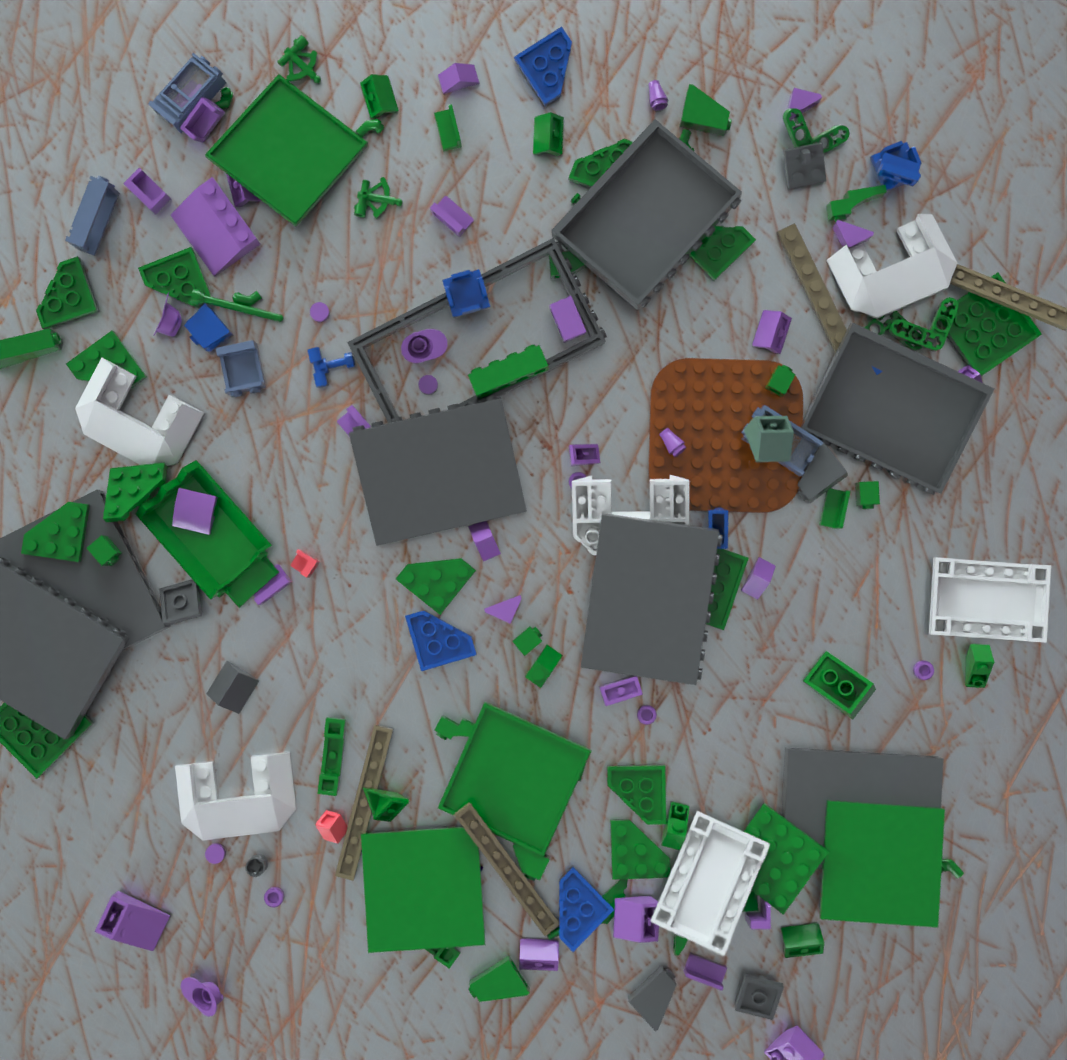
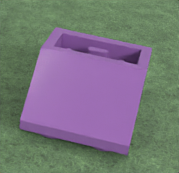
M652 896L615 898L613 937L639 943L658 941L659 925L650 921L659 901Z
M798 1025L784 1031L764 1051L770 1060H822L824 1053Z

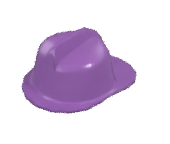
M169 292L162 318L153 336L158 332L174 337L181 325L182 319L179 311L167 303Z
M436 329L414 332L402 342L401 352L407 361L421 363L442 356L448 346L447 339L442 332Z
M191 977L185 978L181 982V991L184 997L197 1007L200 1012L208 1017L216 1013L217 1005L224 998L216 984L213 982L201 983Z

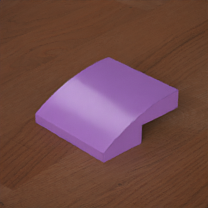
M178 488L172 526L210 535L218 497Z

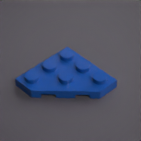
M562 26L514 56L515 62L544 106L559 98L563 88L572 41Z
M420 611L405 616L421 671L477 655L472 636L432 614Z
M572 867L559 881V938L574 952L614 909Z

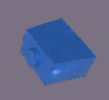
M206 303L184 325L192 334L190 339L197 346L200 344L208 352L213 351L221 343L234 336Z
M720 507L709 510L708 528L719 529V535H722L721 547L717 546V549H728V510Z

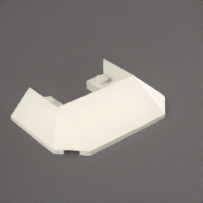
M917 214L915 221L897 228V233L910 257L889 267L876 271L863 243L850 249L845 245L827 259V263L852 311L862 312L878 319L948 289L957 266V261L932 214Z
M101 358L75 408L83 434L139 465L165 463L167 466L178 464L204 413L178 398L168 395L153 426L150 427L119 410L137 376Z
M670 475V479H650V511L612 512L611 479L592 480V476L574 480L572 481L573 537L578 542H581L592 555H596L603 513L689 525V480Z
M290 752L252 756L251 766L255 795L218 799L214 761L176 765L175 771L181 824L201 840L280 831L297 809Z

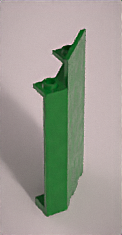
M197 460L182 467L175 479L162 485L156 496L142 503L135 513L210 600L216 596L220 598L226 593L240 608L279 573L267 558L269 554L267 551L272 546L270 542ZM178 488L218 497L210 535L172 526Z

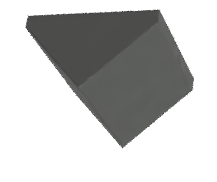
M226 661L206 694L218 706L240 714L259 680Z

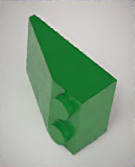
M827 651L803 680L804 683L852 720L876 690L874 683Z

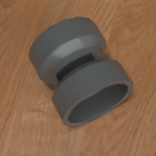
M262 854L252 856L245 866L247 874L252 877L262 875L268 867V860Z

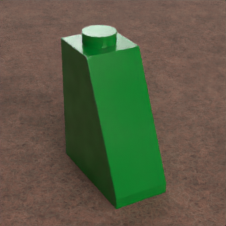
M689 84L679 127L724 136L726 130H730L732 119H729L730 111L693 84Z
M510 955L472 978L468 988L472 997H477L479 1002L527 996L530 994L528 984Z

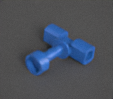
M319 347L307 350L310 363L314 365L315 373L313 376L317 388L328 386L326 373H329V369L346 365L347 368L355 367L352 352L344 353V358L327 361L326 358L322 359Z

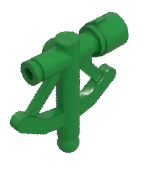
M300 35L293 41L294 43L291 48L287 47L284 50V55L277 63L283 67L289 61L288 82L301 80L308 75L315 83H320V76L312 70L316 63L317 52L315 50L311 53L302 52L309 42L304 36ZM300 57H309V64L307 65ZM293 62L302 70L301 72L293 74Z
M381 177L380 183L370 189V181L363 180L361 191H358L357 194L359 201L354 206V215L364 218L367 206H369L374 211V218H378L386 210L388 204L401 206L403 201L400 198L390 197V188L384 177ZM381 186L384 189V195L372 193ZM370 201L379 202L382 204L378 209H376Z

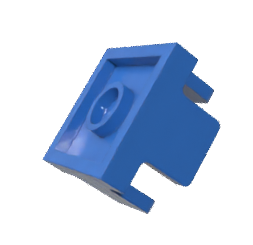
M902 141L886 146L881 152L870 157L876 173L884 153L895 155L920 165L922 164L916 147L909 148L908 143H903ZM878 176L880 184L886 185V191L905 185Z
M480 269L452 274L450 278L442 280L453 318L490 308Z

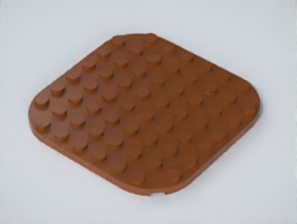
M684 358L666 365L656 376L650 393L649 482L650 479H670V475L688 479L689 511H709L720 507L728 510V512L767 513L786 506L799 490L798 483L802 476L796 475L778 462H756L749 443L741 440L744 435L741 432L746 424H749L753 419L752 415L757 407L761 409L764 405L782 416H787L789 421L801 427L803 423V391L796 375L786 394L780 397L765 389L775 368L778 365L782 367V364L768 360ZM666 428H669L685 442V451L677 457L669 454L660 436V433ZM793 434L791 455L802 439Z

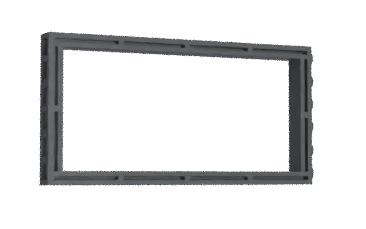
M554 238L481 274L484 285L487 287L549 255L568 295L572 296L590 338L546 359L549 366L548 371L489 396L496 395L498 398L606 342L604 339L607 337L602 327H598L596 323L598 317L594 310L590 311L587 305L590 303L585 293H581L579 289L581 286L577 276L573 277L570 271L572 266L568 258L564 259L562 255L564 250L560 242H556ZM446 292L347 342L388 423L391 422L390 419L399 416L365 348L449 306ZM475 395L460 403L459 407L467 405V401L478 400L477 396ZM485 397L479 399L478 402L486 401Z

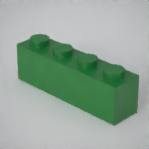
M530 345L521 353H511L504 360H494L485 368L478 367L471 370L468 377L478 400L548 371L549 366L540 345Z

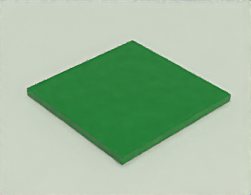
M278 74L210 148L205 157L297 227L368 146V142Z
M484 702L438 809L454 816L457 811L470 802L493 834L544 857L592 750Z
M827 800L824 848L829 853L823 859L819 918L822 920L938 928L945 809Z
M463 827L361 834L368 953L485 945L480 852L478 846Z

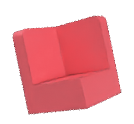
M298 549L291 567L301 572L300 574L306 578H310L320 561Z
M328 810L324 812L315 824L323 839L337 844L346 834L348 827L341 814Z

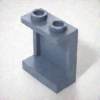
M254 340L216 348L217 356L220 357L226 386L224 390L227 395L239 397L243 395V392L258 393L261 392L262 388H266L258 346Z

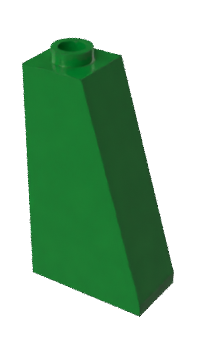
M48 328L0 340V369L61 350L59 334Z

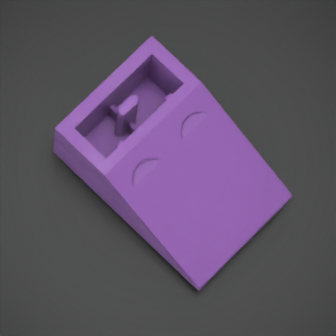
M117 891L111 896L94 932L114 941L154 951L171 915L121 891Z

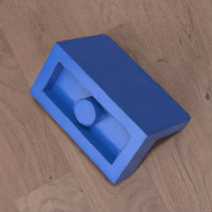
M884 153L877 175L913 187L919 181L921 175L918 173L920 164Z

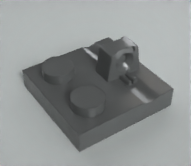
M819 142L783 150L788 189L826 182L823 143Z
M193 579L159 589L162 621L165 626L202 616L199 586Z
M745 974L735 1004V1011L773 1020L784 989L783 983L768 980L765 976L761 975L756 977Z

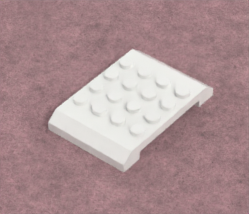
M933 557L929 634L1047 643L1051 565Z
M697 811L650 922L725 956L735 927L770 844Z

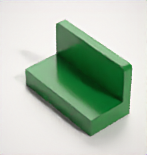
M371 74L360 82L370 119H377L385 112L396 113L398 111L390 79L387 75Z
M448 104L449 109L434 113L443 151L462 147L452 104Z
M549 112L534 118L533 154L538 155L547 152L556 156L562 155L564 117Z
M831 488L826 492L819 523L820 526L843 529L850 491Z
M819 923L781 928L785 958L823 954L824 940Z

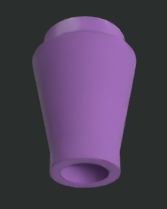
M653 80L648 84L650 106L653 107L654 111H660L668 106V98L659 81Z
M669 428L660 433L670 455L672 454L674 457H677L685 451V442Z

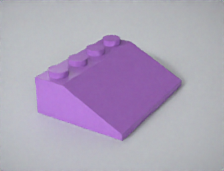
M213 177L197 187L171 214L173 220L214 277L261 245Z

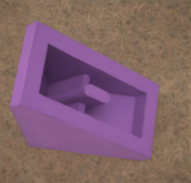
M454 63L438 74L443 94L479 84L475 66L472 64Z
M794 88L790 95L787 109L796 108L801 113H804L818 105L822 96L818 93ZM791 113L789 120L794 119L796 114Z
M837 220L833 226V230L842 248L847 245L848 249L864 243L874 234L873 231Z
M598 444L569 445L571 467L600 463Z
M487 521L468 526L483 562L501 554Z
M758 557L741 591L758 600L770 584L776 566Z
M521 595L485 608V613L511 624L522 599Z

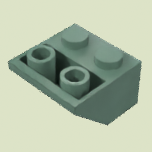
M755 416L744 428L756 462H784L791 459L794 431L787 416Z

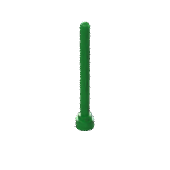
M194 288L192 292L191 304L207 303L277 322H282L284 319L281 314L207 296L199 289Z

